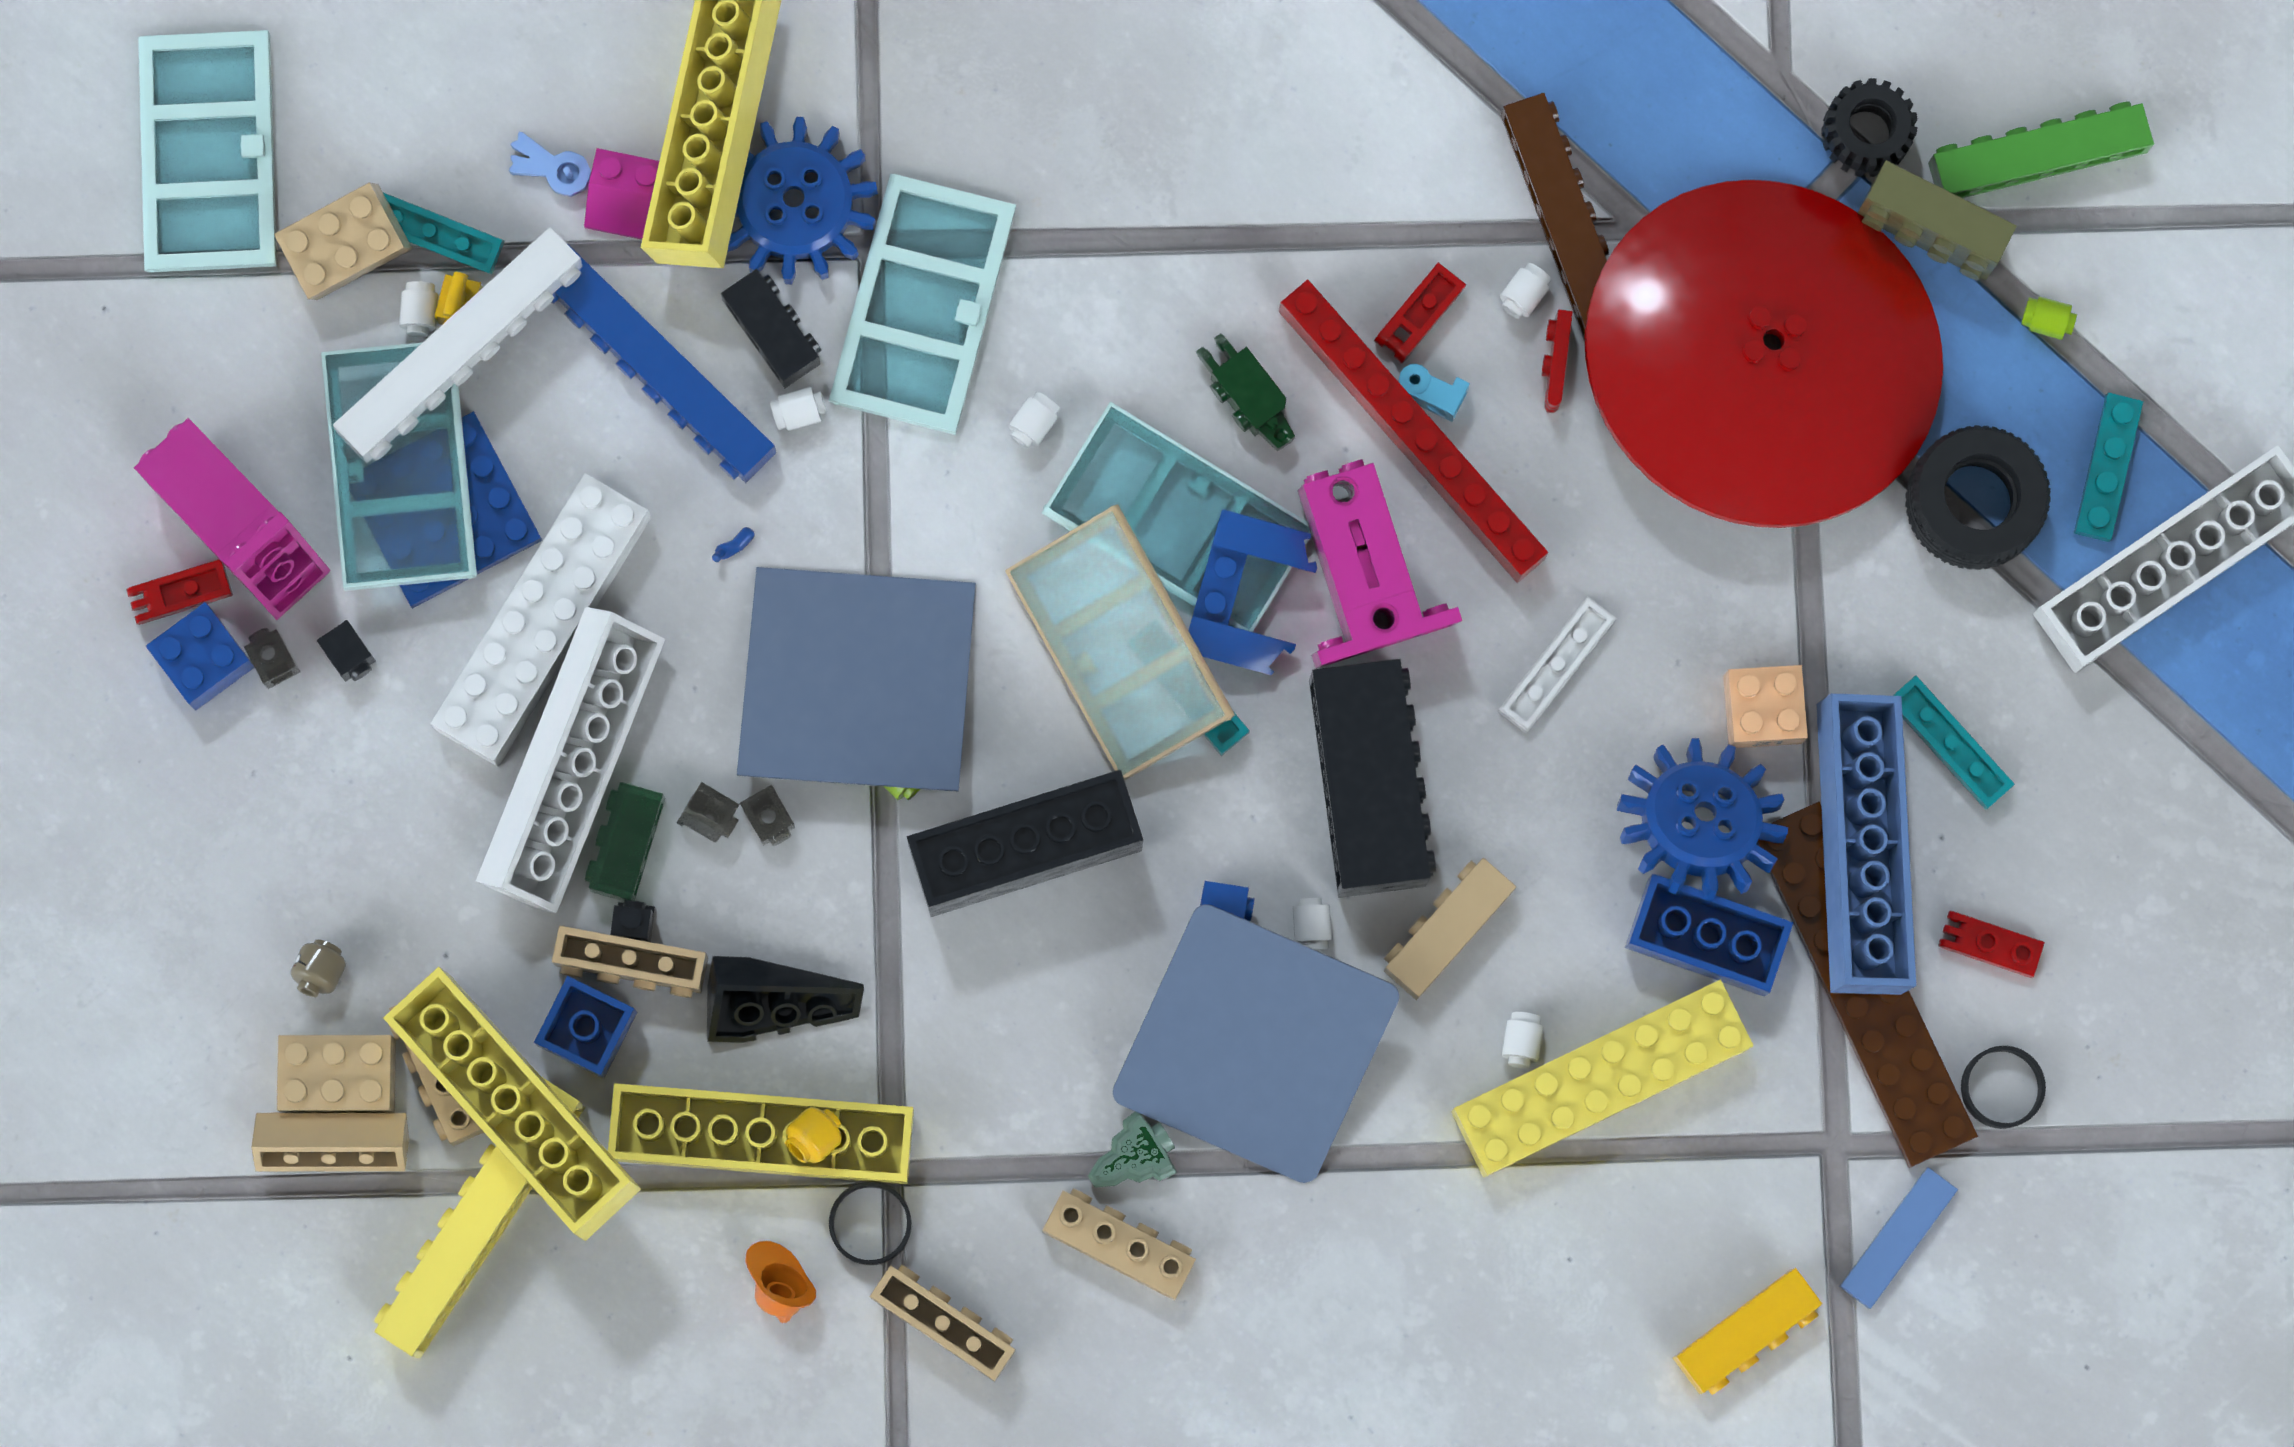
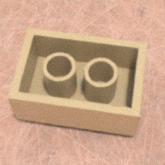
M370 182L274 234L304 293L311 300H319L412 249L379 184Z
M278 1035L277 1111L281 1113H395L396 1039L391 1035Z

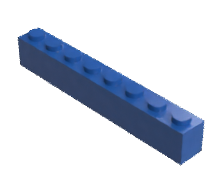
M570 247L581 258L583 266L579 269L581 274L570 286L564 287L562 285L552 294L554 299L551 303L554 304L558 300L567 309L564 315L578 329L584 325L593 334L590 340L602 353L612 352L619 359L616 366L629 379L636 376L645 385L641 390L652 402L657 405L662 401L671 410L667 415L680 429L683 430L687 426L697 435L693 441L707 455L713 451L722 460L719 466L730 478L735 480L739 476L747 483L777 453L775 445Z

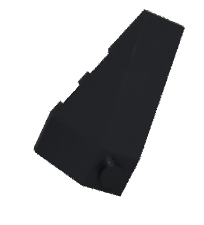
M712 956L707 984V1042L745 1043L757 1040L756 1035L773 1031H777L778 1035L790 1033L791 1027L810 1023L817 1027L858 1018L864 985L751 957Z

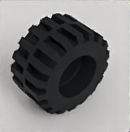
M1869 78L1866 84L1858 80L1853 82L1850 88L1845 86L1838 96H1835L1824 116V125L1821 128V136H1825V141L1823 142L1825 151L1831 150L1832 154L1829 158L1834 164L1838 160L1843 163L1840 168L1843 171L1848 172L1850 168L1856 170L1854 176L1863 177L1865 172H1869L1870 177H1875L1886 160L1899 165L1912 146L1913 139L1917 134L1918 127H1915V123L1918 120L1917 113L1911 112L1914 104L1910 98L1904 101L1902 98L1904 91L1898 87L1896 91L1891 90V82L1886 80L1883 81L1882 85H1877V78ZM1859 112H1871L1878 115L1888 127V140L1880 144L1862 142L1851 130L1850 117Z

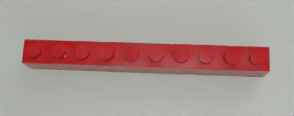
M1308 279L1280 302L1279 313L1517 583L1546 559L1549 552Z

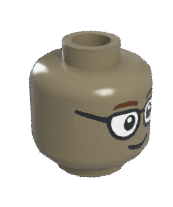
M319 939L315 940L314 943L304 944L290 972L293 980L298 983L297 989L301 993L314 998L318 997L319 993H332L337 987L346 967L345 960L341 956V949L330 942Z

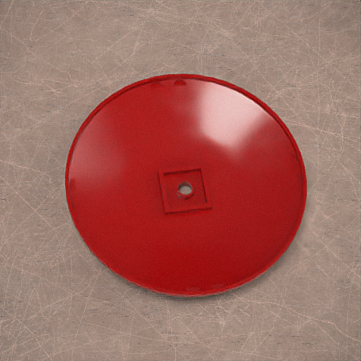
M1766 180L1725 181L1682 193L1661 204L1632 227L1614 248L1600 272L1587 311L1585 360L1589 383L1603 421L1618 446L1651 482L1668 495L1709 516L1736 524L1768 528L1806 526L1844 515L1869 502L1899 477L1918 453L1935 418L1941 395L1943 354L1938 322L1927 292L1910 262L1882 231H1877L1862 223L1864 217L1855 210L1817 191L1793 184ZM1766 334L1777 336L1781 342V348L1778 350L1769 349L1764 344L1763 336Z

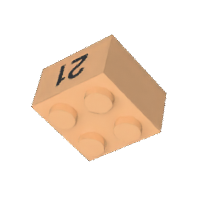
M1802 665L1728 669L1723 676L1728 745L1736 748L1802 744L1808 738Z

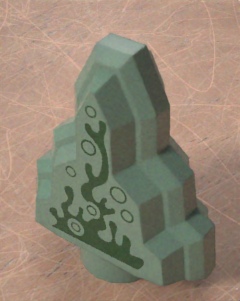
M1135 1111L1123 1120V1130L1112 1138L1111 1151L1097 1160L1088 1178L1095 1188L1116 1186L1127 1179L1141 1183L1153 1177L1161 1181L1177 1173L1168 1155V1152L1175 1149V1146L1160 1122L1151 1127L1143 1115Z

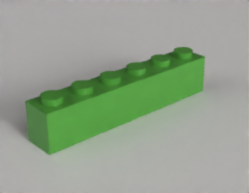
M2130 101L2111 106L2108 112L2097 114L2096 110H2088L2075 115V120L2063 123L2061 118L2045 121L2040 124L2041 128L2027 131L2026 127H2019L2007 131L2005 137L1992 139L1991 135H1986L1973 139L1971 145L1958 148L1957 144L1945 145L1936 149V153L1933 154L1928 165L1935 185L1961 198H1966L2146 154L2154 145L2143 103L2131 106Z

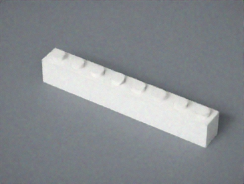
M549 227L333 424L335 431L366 464L372 458L375 461L382 458L392 446L390 442L400 433L404 436L413 430L419 422L418 416L427 408L430 411L437 408L446 398L444 393L453 384L460 386L472 375L473 370L471 368L481 359L487 361L494 356L500 349L499 342L508 334L511 337L518 334L527 324L525 319L533 311L541 312L553 301L554 296L552 294L562 285L568 287L577 280L581 274L579 269L583 267L581 258Z

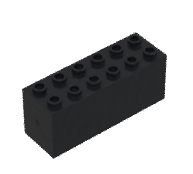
M1401 659L1312 670L1309 687L1338 898L1426 887L1430 878L1433 877V872H1436L1434 851H1427L1426 840L1431 835V827L1428 813L1422 814L1421 811L1423 799H1426L1424 778L1417 777L1416 768H1418V763L1421 762L1418 740L1412 741L1411 738L1413 726H1416L1413 704L1407 705L1406 702L1408 690H1411L1408 668H1402Z
M1121 769L906 836L930 917L1141 852L1143 848V837Z

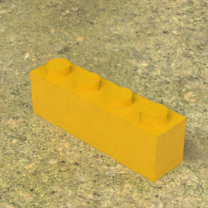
M1793 1268L1675 1355L1673 1359L1699 1394L1705 1393L1708 1390L1713 1395L1730 1382L1726 1376L1738 1368L1743 1373L1757 1363L1759 1358L1756 1354L1763 1348L1768 1346L1772 1351L1789 1338L1786 1331L1795 1324L1803 1328L1817 1318L1819 1315L1815 1310L1823 1303L1799 1271Z

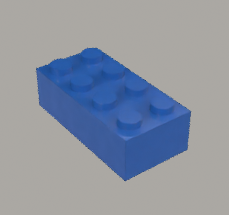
M1652 874L1647 880L1625 948L1715 980L1721 979L1723 983L1763 997L1771 992L1793 922L1716 895L1713 900H1705L1702 890L1685 884L1676 894L1669 892L1670 879Z

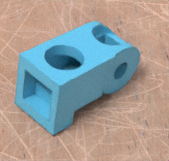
M1409 364L1404 367L1400 372L1398 380L1420 407L1453 422L1470 383L1456 377L1453 385H1450L1431 376L1428 370L1419 364Z

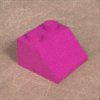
M597 148L588 185L584 228L642 240L659 161Z

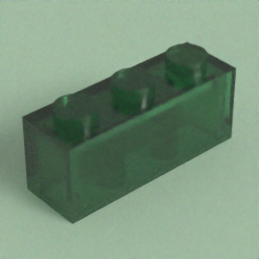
M620 782L618 791L611 790L606 806V811L611 812L607 826L601 824L595 846L600 847L597 861L590 860L585 875V881L590 882L588 888L592 893L620 901H635L665 802V797L662 793Z

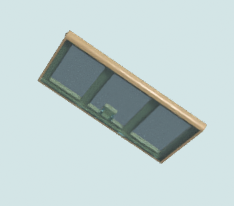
M1118 504L1111 506L1109 509L1005 570L1114 770L1121 769L1124 781L1235 716Z

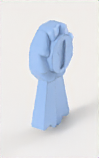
M519 131L518 140L512 142L511 147L529 158L511 155L513 164L509 168L510 174L546 177L552 190L564 196L572 197L586 190L591 170L582 155L572 151H565L553 156L526 134Z

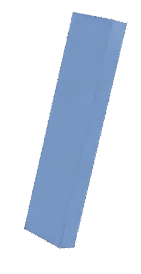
M1927 1167L1839 1287L1865 1307L1871 1309L1958 1189Z

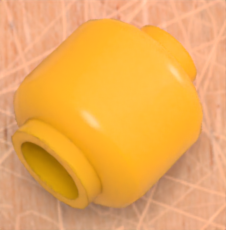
M810 1107L788 1125L786 1130L788 1139L785 1141V1144L792 1155L803 1163L808 1161L819 1163L840 1145L841 1133L839 1127L841 1122L829 1109L821 1111L818 1108Z

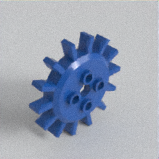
M796 117L793 124V140L790 142L778 143L775 138L774 129L767 121L760 123V135L767 148L756 156L750 151L748 153L735 217H739L741 228L731 233L727 251L730 252L738 249L743 243L751 240L758 249L750 259V273L755 269L760 272L764 268L768 257L773 255L784 259L781 272L784 283L789 285L793 284L796 276L795 263L796 260L811 258L814 270L821 280L829 278L828 263L822 253L832 246L837 247L845 257L854 261L859 256L858 250L853 242L843 236L848 225H854L863 230H874L876 224L875 218L871 215L852 210L854 199L870 198L878 194L876 182L865 181L858 184H850L847 176L849 172L859 168L866 161L864 152L861 149L856 150L841 161H838L830 153L837 145L840 136L839 129L834 126L824 134L819 146L806 143L807 126L804 117ZM813 172L817 174V181L807 183L804 180L807 173ZM778 174L782 179L779 184L772 185L768 182L769 176ZM791 189L800 190L804 194L803 203L797 207H790L783 201L785 193ZM809 208H816L819 211V215L814 219L808 218L805 214ZM778 209L782 211V217L779 220H772L769 217L772 210Z
M1692 738L1686 752L1688 762L1679 765L1674 761L1667 748L1661 745L1657 747L1653 759L1663 773L1656 778L1645 769L1635 765L1628 777L1630 782L1648 793L1647 798L1621 794L1618 801L1617 811L1642 816V824L1630 825L1623 829L1620 836L1621 843L1631 844L1647 840L1652 850L1644 855L1638 870L1645 874L1653 870L1661 861L1674 868L1675 871L1669 880V892L1676 894L1684 885L1687 874L1702 877V891L1705 900L1714 899L1719 886L1717 876L1726 873L1730 876L1741 894L1747 892L1752 879L1742 864L1749 860L1760 869L1770 873L1777 861L1775 856L1757 845L1758 839L1783 844L1788 834V827L1763 822L1762 815L1780 810L1785 800L1783 794H1773L1758 798L1752 788L1759 785L1766 768L1760 764L1750 769L1743 777L1730 770L1729 768L1735 759L1736 749L1732 745H1728L1722 751L1718 764L1703 761V749L1699 738ZM1682 791H1691L1693 796H1686ZM1718 794H1721L1727 800L1721 799ZM1700 807L1709 809L1713 813L1714 819L1711 821L1700 820L1695 814V809ZM1682 823H1690L1693 826V829L1684 828L1682 826ZM1718 826H1726L1730 832L1723 833L1719 830Z

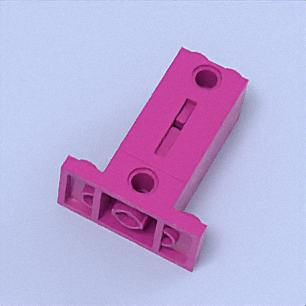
M189 418L183 423L175 425L168 432L167 437L158 446L146 451L140 458L139 463L133 467L157 495L276 620L284 615L331 571L291 522L257 490Z
M1363 459L1342 465V468L1338 469L1339 473L1329 476L1328 470L1309 475L1307 479H1304V484L1297 490L1345 640L1343 642L1342 636L1318 644L1319 651L1311 655L1315 669L1454 626L1462 621L1459 608L1449 609L1447 603L1426 609V611L1421 613L1374 463L1364 465ZM1340 486L1346 489L1349 496L1348 502L1336 500L1333 496V487ZM1375 612H1382L1387 616L1389 623L1387 629H1380L1375 626L1373 622Z

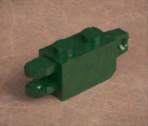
M1220 333L1214 340L1219 350L1228 359L1225 363L1219 366L1212 354L1204 347L1196 351L1199 359L1211 373L1213 384L1210 385V388L1221 403L1227 401L1235 412L1232 414V417L1244 432L1249 429L1254 437L1260 434L1278 452L1295 439V435L1284 417L1286 397L1247 346L1237 353L1225 336Z

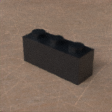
M755 269L721 292V297L728 310L785 389L820 365L818 353L822 350L810 333L805 336L797 326L801 320L789 303L786 306L781 304L776 296L780 293V290L768 274L762 277L759 271Z

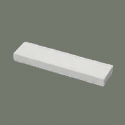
M1587 596L1499 708L1498 712L1527 734L1617 618Z

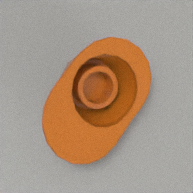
M759 1241L750 1246L746 1252L745 1262L756 1283L755 1301L764 1312L776 1316L781 1323H787L800 1308L809 1306L816 1299V1289L797 1258L784 1246L771 1241Z

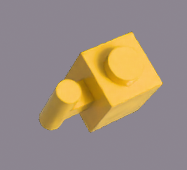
M454 272L453 276L445 274L435 312L438 324L443 325L483 288L481 282L468 280V275L461 272Z

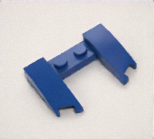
M1222 509L1188 630L1203 657L1272 675L1274 671L1269 666L1285 649L1289 654L1295 650L1296 644L1229 626L1228 624L1247 555L1316 573L1317 563L1316 561L1308 563L1304 540L1311 539L1310 533Z

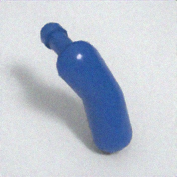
M744 527L733 540L716 547L712 560L719 562L721 559H727L742 551L754 538V531L749 527Z

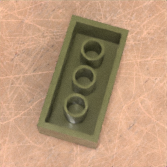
M1887 160L1875 177L1858 211V214L1864 217L1862 223L1877 231L1883 229L1895 235L1894 239L1904 246L1911 248L1917 246L1927 251V256L1942 264L1949 262L1959 267V271L1963 275L1974 280L1981 278L1986 281L1998 265L2017 225Z

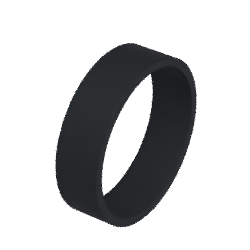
M1996 1046L1979 1053L1969 1062L1962 1075L1961 1095L1967 1110L1976 1120L1989 1127L2007 1129L2025 1123L2038 1112L2045 1098L2046 1082L2040 1065L2030 1054L2013 1046ZM1992 1052L2015 1054L2027 1062L2033 1070L2038 1085L2037 1098L2031 1111L2021 1120L2012 1123L1996 1122L1982 1115L1974 1106L1969 1094V1077L1975 1064L1986 1054Z
M878 1182L858 1183L843 1191L834 1202L829 1215V1231L837 1249L846 1258L863 1265H878L893 1259L903 1250L911 1233V1215L906 1202L893 1188ZM867 1187L880 1188L893 1194L904 1207L907 1218L906 1233L900 1245L891 1254L876 1260H864L850 1255L840 1246L834 1232V1217L840 1203L850 1193Z

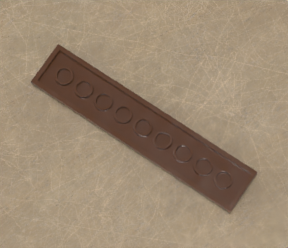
M1816 802L1772 822L1771 824L1788 827V834L1783 844L1758 839L1757 845L1777 858L1770 872L1772 879L1908 1167L1911 1168L1978 1137L1909 991L1901 995L1830 993L1822 809L1820 802Z

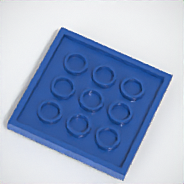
M473 411L461 418L476 571L478 575L543 540ZM448 429L436 430L363 468L364 482L349 484L350 493L355 502L454 492ZM456 508L364 517L391 570L461 563ZM468 579L400 585L413 609Z

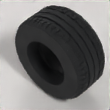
M1967 426L1942 436L1918 460L1909 476V482L1906 487V514L1909 517V524L1912 525L1911 529L1913 533L1915 532L1917 540H1920V544L1926 547L1929 553L1932 552L1934 557L1940 558L1944 563L1948 562L1949 565H1956L1962 569L1964 567L1969 570L1988 569L2004 564L2018 556L2039 534L2045 524L2044 521L2047 519V513L2050 508V482L2047 479V471H2044L2043 463L2039 461V456L2035 455V451L2032 448L2030 449L2026 442L2021 441V438L2015 437L2011 432L2007 433L2004 429L1999 430L1997 427ZM1966 466L1982 467L1993 472L2003 481L2010 496V510L2001 524L1989 530H1980L1968 527L1954 517L1947 506L1944 490L1949 477L1958 469Z

